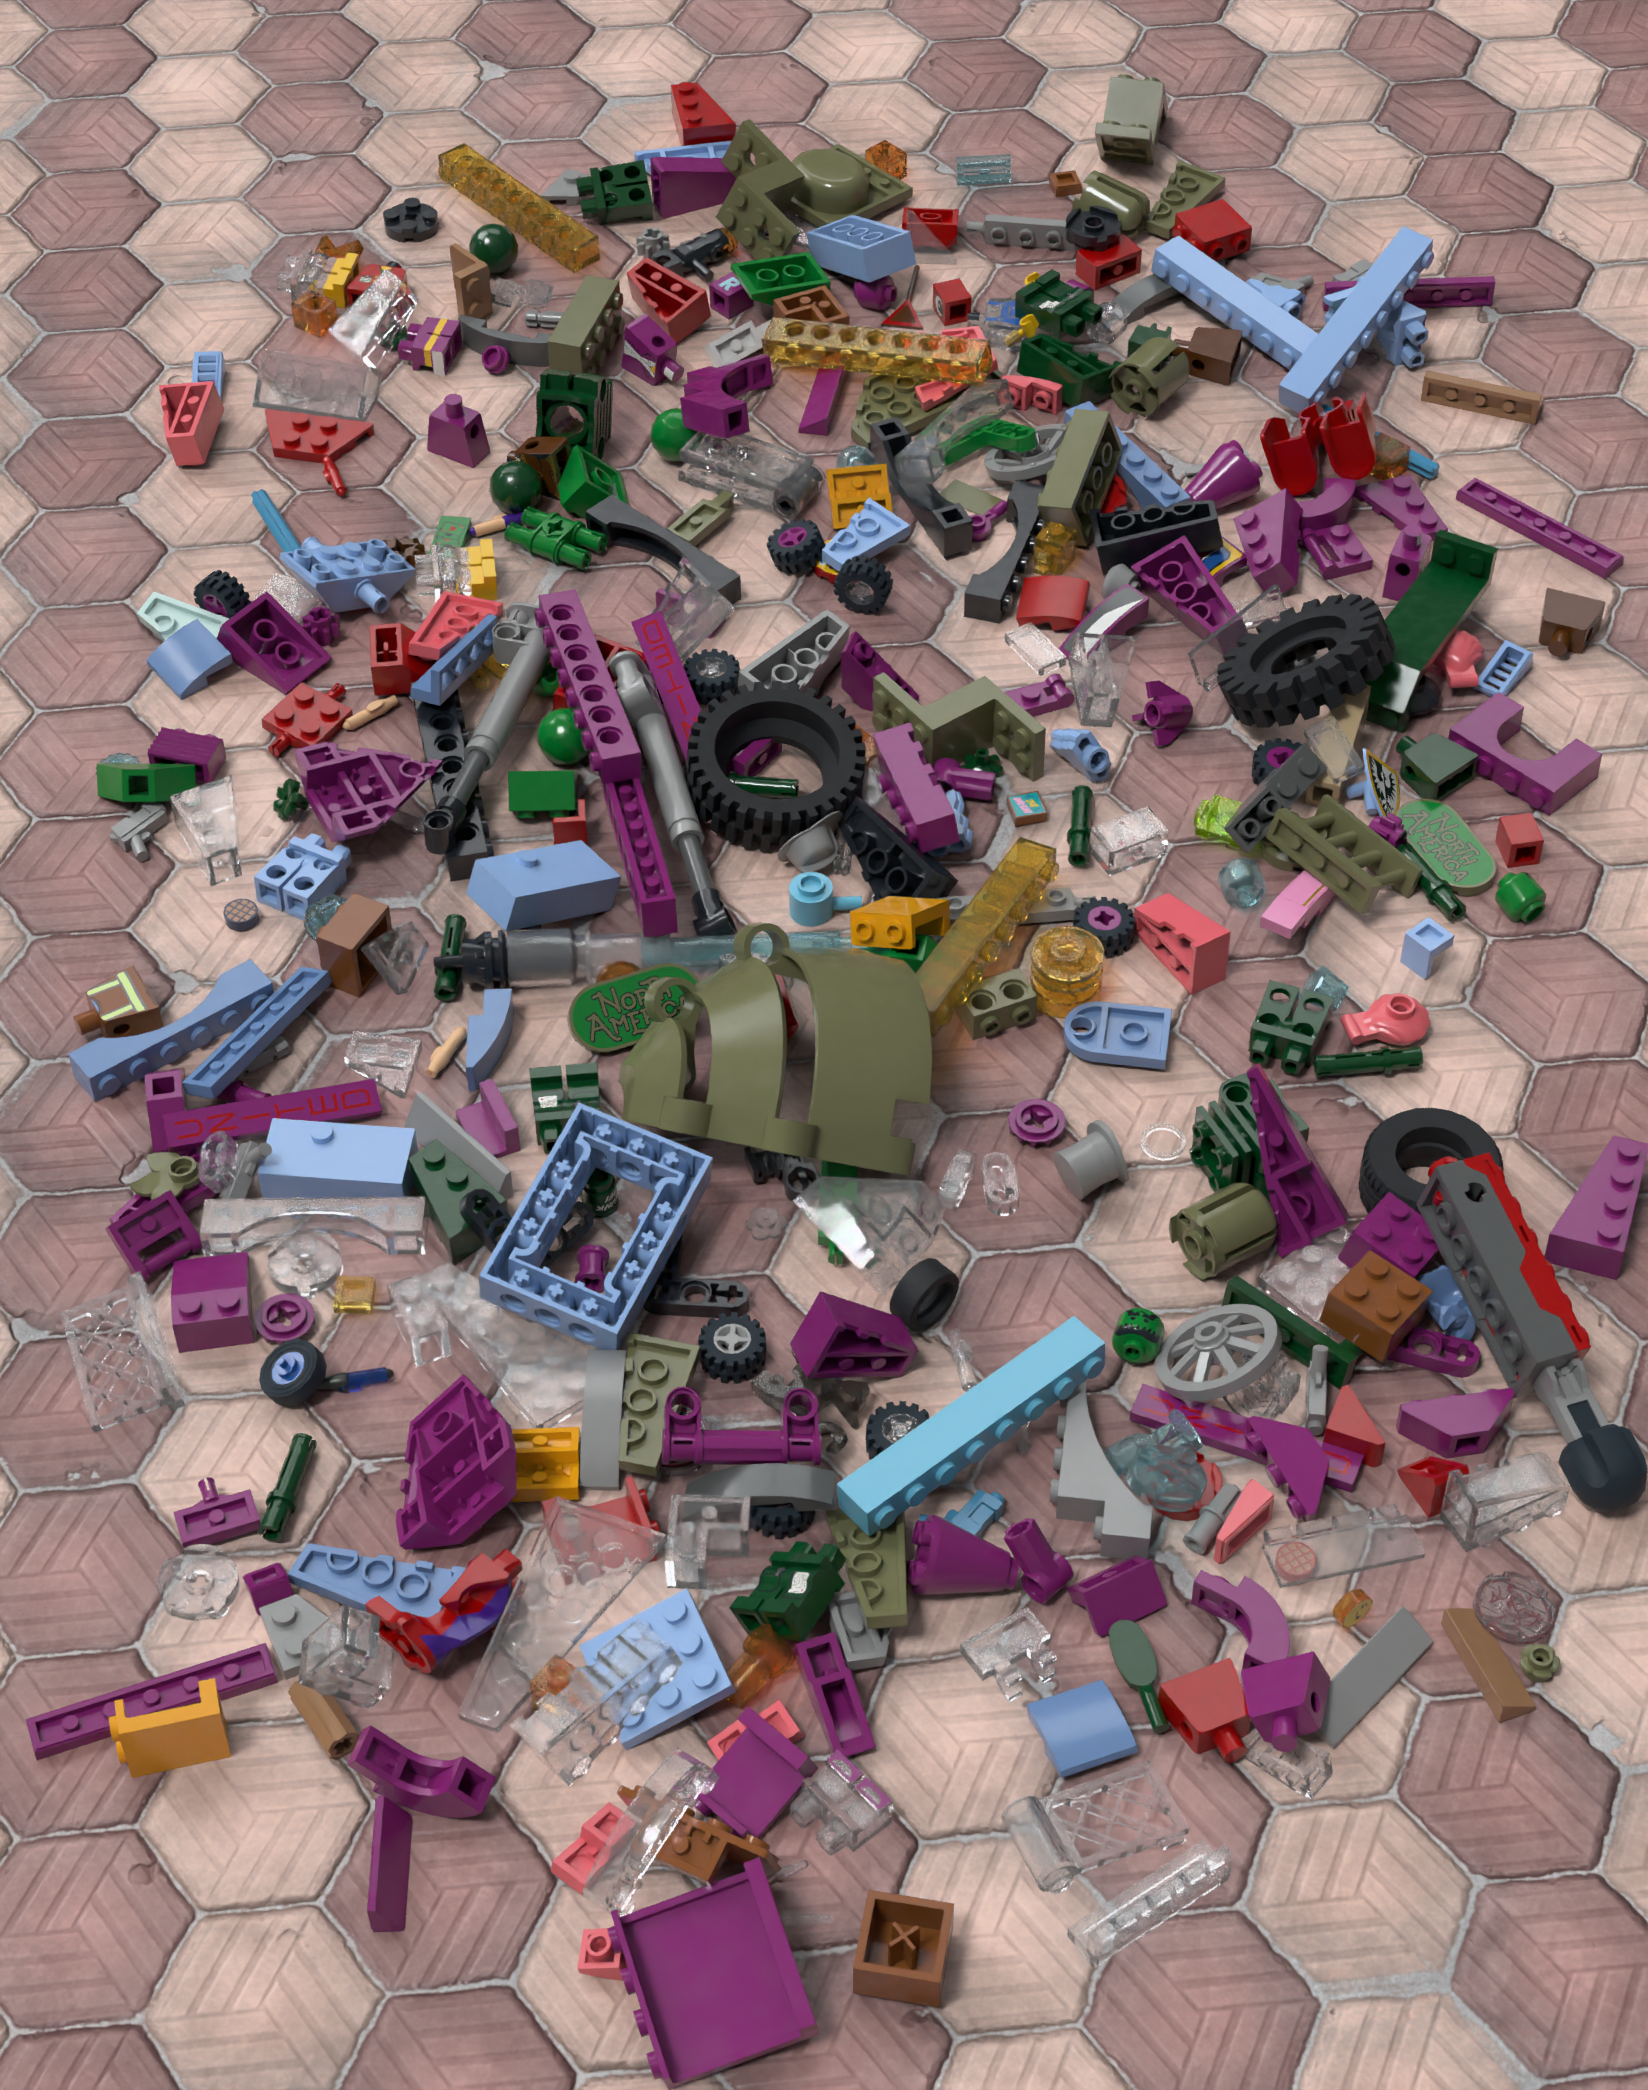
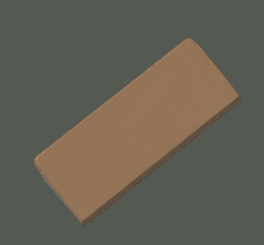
M1449 1608L1444 1610L1441 1626L1498 1722L1500 1723L1536 1710L1535 1703L1494 1635L1481 1624L1475 1610L1472 1608Z

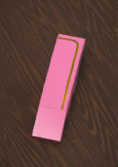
M1305 869L1277 896L1263 913L1260 926L1291 939L1300 926L1305 928L1314 915L1319 917L1336 894Z

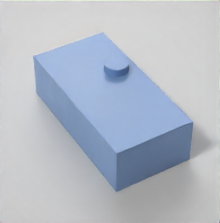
M851 215L806 232L810 253L820 267L856 279L872 282L916 265L911 233L907 230Z
M582 840L477 859L474 863L466 894L505 931H511L611 910L621 876Z
M272 1119L266 1143L270 1144L272 1148V1153L260 1162L257 1173L263 1201L406 1212L412 1189L409 1157L418 1152L414 1128Z

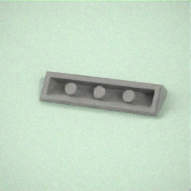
M417 1093L404 1126L405 1128L415 1129L417 1141L425 1147L438 1139L505 1199L513 1196L511 1171L424 1093Z
M1402 1606L1330 1680L1321 1728L1312 1733L1333 1749L1432 1646L1433 1640L1406 1608Z

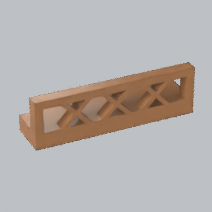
M1428 370L1424 376L1421 401L1533 425L1536 424L1544 400L1542 394Z

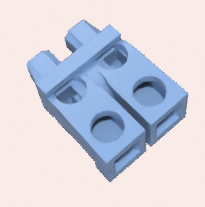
M313 833L304 840L294 836L288 842L289 847L282 849L254 876L258 902L280 911L285 909L287 914L309 923L318 915L317 908L320 905L314 903L321 904L329 894L336 892L339 886L342 887L347 881L346 868L352 862L351 851L348 847L339 844L331 851L327 850L322 837Z

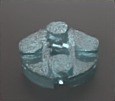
M1141 1444L1137 1448L1127 1471L1129 1486L1137 1496L1140 1497L1143 1492L1147 1497L1153 1499L1151 1502L1152 1506L1170 1512L1188 1511L1193 1508L1196 1501L1199 1500L1200 1502L1207 1487V1476L1202 1466L1196 1461V1453L1184 1446L1173 1448L1164 1445Z

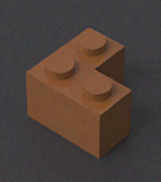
M826 285L773 300L774 327L785 343L796 342L812 336L823 351L834 350L849 344V315Z

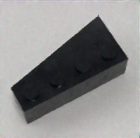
M1214 500L1173 503L1171 508H1162L1157 504L1145 505V510L1128 511L1127 506L1115 507L1112 513H1101L1100 509H1089L1103 575H1107L1113 566L1124 564L1131 569L1132 565L1184 535L1196 553L1209 552L1213 549L1224 547Z

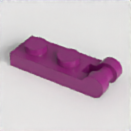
M1057 673L1050 675L1043 682L1004 692L1032 717L1067 708L1075 699L1071 690L1065 687L1066 684L1062 676Z

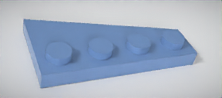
M307 1543L288 1572L290 1583L366 1614L368 1612L365 1604L370 1599L380 1596L401 1612H409L421 1617H431L444 1608L440 1604L439 1599L458 1580L466 1567L452 1566V1570L434 1567V1562L417 1560L416 1564L395 1561L394 1556L378 1554V1557L375 1558L358 1555L356 1550Z

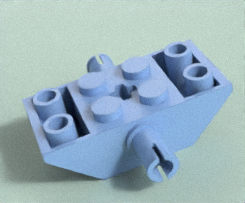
M313 536L304 540L301 549L280 553L279 557L295 579L334 613L371 607L377 614L385 612L390 605V598L415 574L416 570L402 556L396 554L386 546L384 541L379 539H370L369 541L358 543L346 542L343 545L328 546L323 545Z

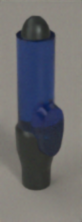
M386 1367L348 1373H337L324 1378L320 1391L339 1390V1393L356 1392L361 1390V1386L388 1382V1379L394 1376V1371Z

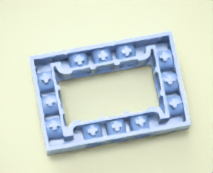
M578 1103L480 1273V1298L598 1349L620 1350L627 1337V1332L633 1326L711 1181L713 1157ZM595 1167L654 1192L653 1200L645 1214L641 1213L638 1217V1227L629 1243H624L622 1256L612 1273L608 1272L605 1278L604 1295L586 1288L583 1282L578 1281L576 1284L551 1273V1269L545 1266L543 1269L539 1268Z

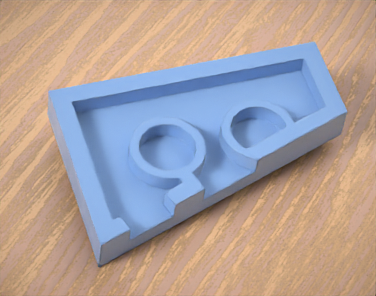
M868 498L864 503V509L860 513H855L850 518L848 527L845 530H840L823 548L822 560L839 571L847 559L851 560L853 556H858L859 559L862 556H868V559L908 537L910 535V525L871 498Z

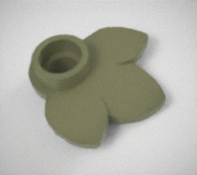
M174 1152L148 1154L147 1162L152 1172L131 1183L130 1188L142 1197H151V1201L170 1189L175 1198H177L184 1189L192 1188L202 1179L203 1171L201 1165L189 1156H180Z

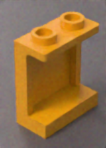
M888 896L850 911L851 943L854 946L912 949L916 946L915 934L938 936L950 934L949 900Z
M215 1678L198 1681L201 1703L129 1718L124 1700L114 1701L116 1716L109 1717L111 1737L113 1742H116L119 1763L128 1764L132 1778L231 1757L227 1723Z

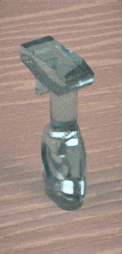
M1173 1409L1168 1415L1170 1423L1150 1434H1130L1106 1447L1107 1451L1104 1452V1455L1118 1476L1120 1474L1125 1476L1147 1464L1153 1458L1157 1447L1176 1436L1178 1438L1170 1443L1172 1453L1184 1448H1190L1194 1452L1201 1449L1200 1437L1185 1415Z

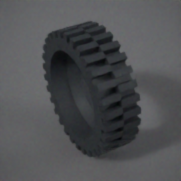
M763 681L754 682L753 691H749L746 684L737 686L736 696L728 690L722 693L721 703L714 698L708 703V711L702 709L698 714V722L694 721L691 727V735H689L686 782L692 796L695 811L700 809L699 818L704 824L712 820L711 830L717 835L725 829V840L734 843L737 837L743 839L742 847L750 850L753 842L760 843V852L768 853L770 845H778L779 852L780 848L793 836L809 829L830 813L840 811L844 815L855 798H861L866 764L865 743H862V732L860 729L855 730L856 721L852 716L845 718L846 709L838 704L832 709L831 697L825 694L818 700L816 699L817 690L808 687L805 694L799 692L800 684L791 683L789 690L781 689L782 681H772L771 689H765ZM772 739L774 743L791 745L809 755L820 769L823 785L818 790L798 798L770 799L756 796L739 788L726 777L725 773L733 757L747 748L752 742ZM837 829L833 833L834 836L837 835Z

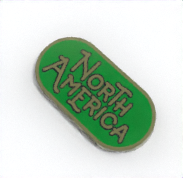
M1416 799L1403 804L1397 810L1395 816L1403 819L1402 824L1405 825L1403 829L1408 833L1404 846L1406 843L1411 844L1437 876L1442 880H1446L1451 885L1453 891H1458V895L1472 896L1489 889L1495 877L1496 861L1489 850L1451 806L1438 800Z
M662 963L589 985L575 996L569 1008L567 1022L570 1033L582 1047L584 1046L596 1053H611L634 1046L653 1022L647 1014L644 1005L648 987L656 979L665 976L684 978L694 985L699 980L693 972L682 965ZM676 985L669 987L661 998V1007L667 1017L673 1018L682 1011L684 1006V995Z

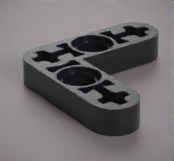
M475 1189L461 1199L459 1211L464 1221L488 1250L493 1253L498 1244L493 1235L494 1228L496 1226L507 1228L512 1217L488 1190ZM480 1200L484 1206L480 1212L475 1213L472 1207H474L475 1202ZM580 1201L575 1203L563 1225L568 1223L572 1219V1215L576 1213L580 1215L581 1219L577 1225L567 1231L563 1227L560 1229L557 1235L559 1243L557 1250H549L539 1268L543 1269L544 1266L548 1268L591 1229L594 1223V1214L587 1204ZM494 1215L496 1220L485 1227L483 1223Z
M681 1235L667 1261L672 1267L667 1271L661 1272L643 1305L644 1309L656 1315L719 1318L718 1314L725 1313L726 1317H729L731 1312H738V1317L743 1316L749 1309V1292L747 1287L741 1282L679 1278L683 1248V1236ZM656 1284L662 1285L663 1294H661L659 1299L654 1298L656 1296ZM697 1292L703 1294L705 1299L699 1303H691L685 1297L688 1294ZM712 1295H717L715 1303L712 1302ZM730 1297H737L735 1303H729Z

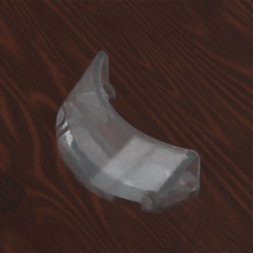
M677 1748L647 1780L619 1819L592 1867L582 1895L609 1914L616 1909L620 1917L631 1913L635 1907V1901L631 1897L636 1889L640 1890L643 1882L640 1881L686 1809L688 1807L693 1809L697 1803L695 1799L700 1792L703 1794L710 1793L720 1776L703 1762Z

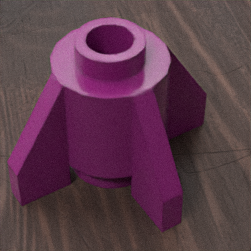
M1160 680L1145 682L1147 697L1153 699L1145 705L1144 713L1132 715V721L1145 720L1149 726L1156 728V730H1152L1155 746L1168 745L1190 723L1193 715L1192 704L1185 695L1180 694Z

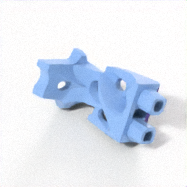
M1363 276L1358 278L1357 284L1363 278ZM1356 285L1352 288L1324 296L1323 301L1329 305L1324 318L1326 323ZM1402 300L1398 308L1392 309L1385 325L1377 329L1376 339L1394 366L1405 363L1409 368L1424 363L1425 354L1421 351V344L1428 340L1429 331L1425 327L1426 311Z

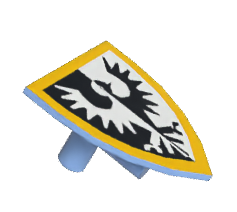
M1364 748L1363 757L1367 780L1346 787V794L1349 799L1364 795L1365 811L1368 815L1379 813L1380 817H1386L1389 812L1396 815L1400 801L1397 772L1368 749Z

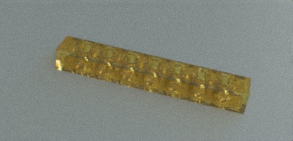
M465 143L438 155V173L444 182L451 185L459 193L468 197L476 205L482 207L493 217L499 219L510 229H513L573 273L600 260L599 238L596 234Z
M778 317L772 318L761 339L764 354L770 356L772 363L835 370L843 369L844 371L979 386L983 385L993 365L990 340Z

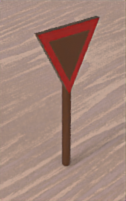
M919 265L914 267L906 301L884 320L881 326L923 330L921 322L911 304L920 270Z

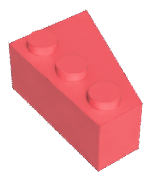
M215 382L159 385L162 397L161 406L164 412L165 437L176 466L205 464L224 412Z
M1166 893L1134 909V934L1191 995L1225 980L1231 931L1170 893Z

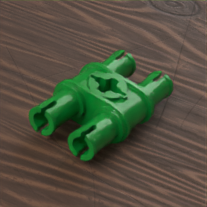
M531 506L524 509L521 522L523 525L535 529H527L511 522L504 533L506 541L525 547L531 555L538 554L551 559L555 564L564 562L582 570L589 566L592 554L588 550L578 548V546L602 553V550L604 551L608 544L607 535L586 528L582 521L575 522L562 517L558 512L548 514Z

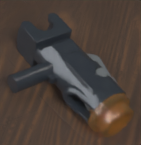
M722 227L701 234L700 237H695L693 240L681 242L680 246L672 251L665 248L652 255L651 260L683 278V273L687 274L695 271L705 281L709 282L713 279L714 273L707 266L732 254L738 248V240L727 229Z

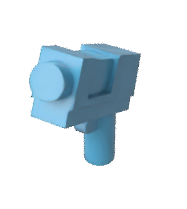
M979 1489L959 1512L952 1509L943 1519L982 1538V1533L985 1529L1003 1515L1005 1500L998 1492L988 1494ZM920 1514L919 1520L925 1521L929 1515Z

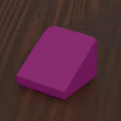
M275 1563L242 1576L255 1611L259 1616L260 1607L294 1595L289 1577L281 1563Z

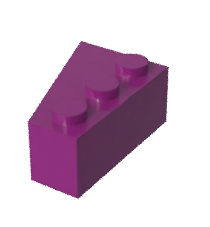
M821 1291L790 1343L807 1378L903 1377L918 1352L901 1317Z

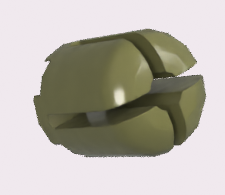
M1096 170L1092 171L1083 181V183L1087 184V187L1083 191L1080 200L1074 199L1071 211L1077 208H1081V212L1089 211L1090 206L1109 208L1118 214V220H1121V233L1131 241L1135 240L1145 228V222L1150 213V200L1145 193Z
M1163 337L1151 338L1112 371L1109 378L1112 377V387L1114 390L1111 397L1125 413L1129 414L1132 411L1145 415L1143 417L1145 418L1153 414L1160 405L1186 383L1190 367L1189 359L1184 351L1156 376L1152 372L1164 358L1179 346L1172 339ZM1134 386H1136L1139 390L1137 393H1135L1132 389Z
M1233 1183L1181 1209L1177 1215L1170 1218L1169 1233L1171 1242H1179L1181 1250L1188 1260L1183 1263L1184 1267L1195 1277L1204 1280L1208 1277L1217 1276L1267 1250L1276 1239L1277 1223L1271 1204L1259 1190H1256L1255 1187L1247 1183Z

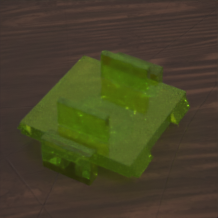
M1217 794L1213 795L1210 802L1203 799L1194 815L1195 835L1205 838L1210 836L1229 842L1230 846L1240 848L1224 828L1242 805V802Z

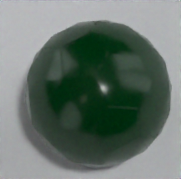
M499 224L483 225L471 236L469 243V252L488 265L490 274H500L509 270L516 262L519 253L515 235L507 227Z
M514 460L503 463L493 472L490 478L489 492L492 501L500 510L509 514H518L527 509L528 506L534 508L538 504L542 495L543 484L539 473L531 465Z

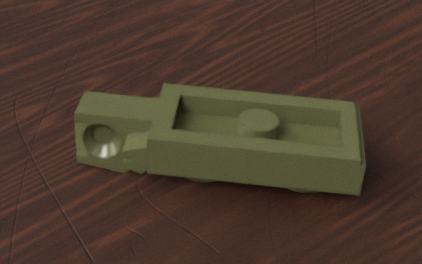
M724 490L712 501L703 498L667 529L683 540L690 542L695 547L731 515V512L735 509L734 494Z

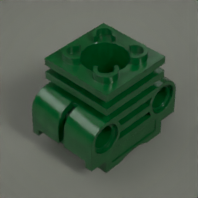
M549 368L544 370L540 374V389L537 391L536 396L537 425L535 437L568 438L571 451L577 444L601 460L604 454L605 442L611 438L613 380H608L606 376L580 372L575 375L572 371ZM567 406L576 409L582 416L583 422L571 416L570 409Z
M1244 1073L1222 1083L1219 1088L1218 1103L1215 1100L1209 1102L1208 1112L1203 1105L1196 1107L1195 1122L1192 1126L1193 1140L1192 1148H1190V1157L1193 1164L1197 1168H1201L1205 1173L1209 1185L1214 1192L1233 1183H1247L1255 1187L1256 1190H1259L1270 1203L1258 1141L1257 1122L1252 1107L1253 1100L1249 1078H1247V1073ZM1270 1079L1271 1084L1307 1142L1309 1135L1308 1125L1300 1115L1287 1106L1282 1097L1281 1090Z

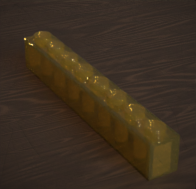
M1019 837L915 975L919 980L926 1001L931 1037L935 1038L943 1026H948L953 1012L958 1005L965 1003L970 989L974 984L980 983L985 969L990 963L996 961L1001 947L1005 942L1009 943L1018 924L1025 922L1030 908L1035 902L1038 903L1041 900L1044 889L1050 882L1053 883L1056 880L1059 872V864L1056 863L1057 848Z

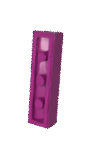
M843 350L821 360L798 429L799 433L828 435L850 367V350Z

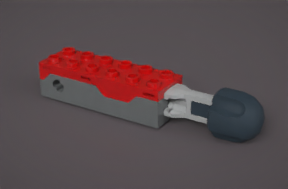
M1490 1152L1463 1160L1448 1156L1435 1161L1429 1167L1428 1176L1430 1179L1416 1205L1508 1387L1513 1388L1514 1398L1536 1392L1539 1400L1549 1407L1567 1443L1561 1452L1558 1463L1572 1490L1584 1504L1600 1512H1620L1638 1502L1645 1491L1648 1472L1645 1457L1630 1429L1608 1423L1590 1389L1587 1372L1582 1363V1360L1591 1348L1589 1335L1576 1319L1572 1311L1571 1300L1567 1294L1562 1292L1555 1278L1552 1264L1542 1254L1538 1246L1537 1235L1533 1229L1528 1227L1522 1215L1518 1199L1512 1196L1508 1189L1503 1170L1499 1165L1495 1164Z

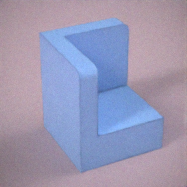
M1428 917L1405 933L1400 962L1421 978L1426 979L1431 974L1433 958L1453 945L1454 935Z

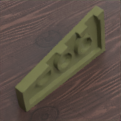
M1178 161L1175 172L1169 177L1167 187L1163 188L1160 200L1155 203L1146 219L1145 231L1162 238H1171L1173 236V227L1175 226V214L1207 204L1225 187L1226 178Z
M627 1332L625 1386L622 1401L623 1415L621 1419L618 1457L620 1470L657 1477L662 1464V1431L664 1429L666 1398L670 1391L677 1387H690L701 1357L699 1345ZM683 1404L674 1406L672 1408L673 1411L680 1415Z
M841 1509L825 1510L827 1523L834 1542L846 1558L844 1568L867 1628L908 1626L905 1511L897 1516L889 1527L879 1529L871 1536H868Z

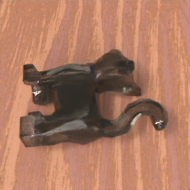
M793 1349L791 1352L797 1363L792 1369L795 1379L787 1386L784 1385V1378L776 1374L772 1380V1375L765 1370L751 1380L752 1392L767 1406L776 1409L780 1413L787 1393L795 1388H805L813 1392L817 1397L818 1414L829 1404H834L855 1430L860 1425L857 1416L865 1408L866 1398L870 1393V1388L866 1382L836 1377L807 1378ZM800 1405L789 1408L796 1416L802 1417L809 1414L807 1409ZM832 1422L819 1423L821 1438L832 1437V1442L826 1448L827 1453L833 1455L842 1451L848 1442L845 1430L840 1425Z

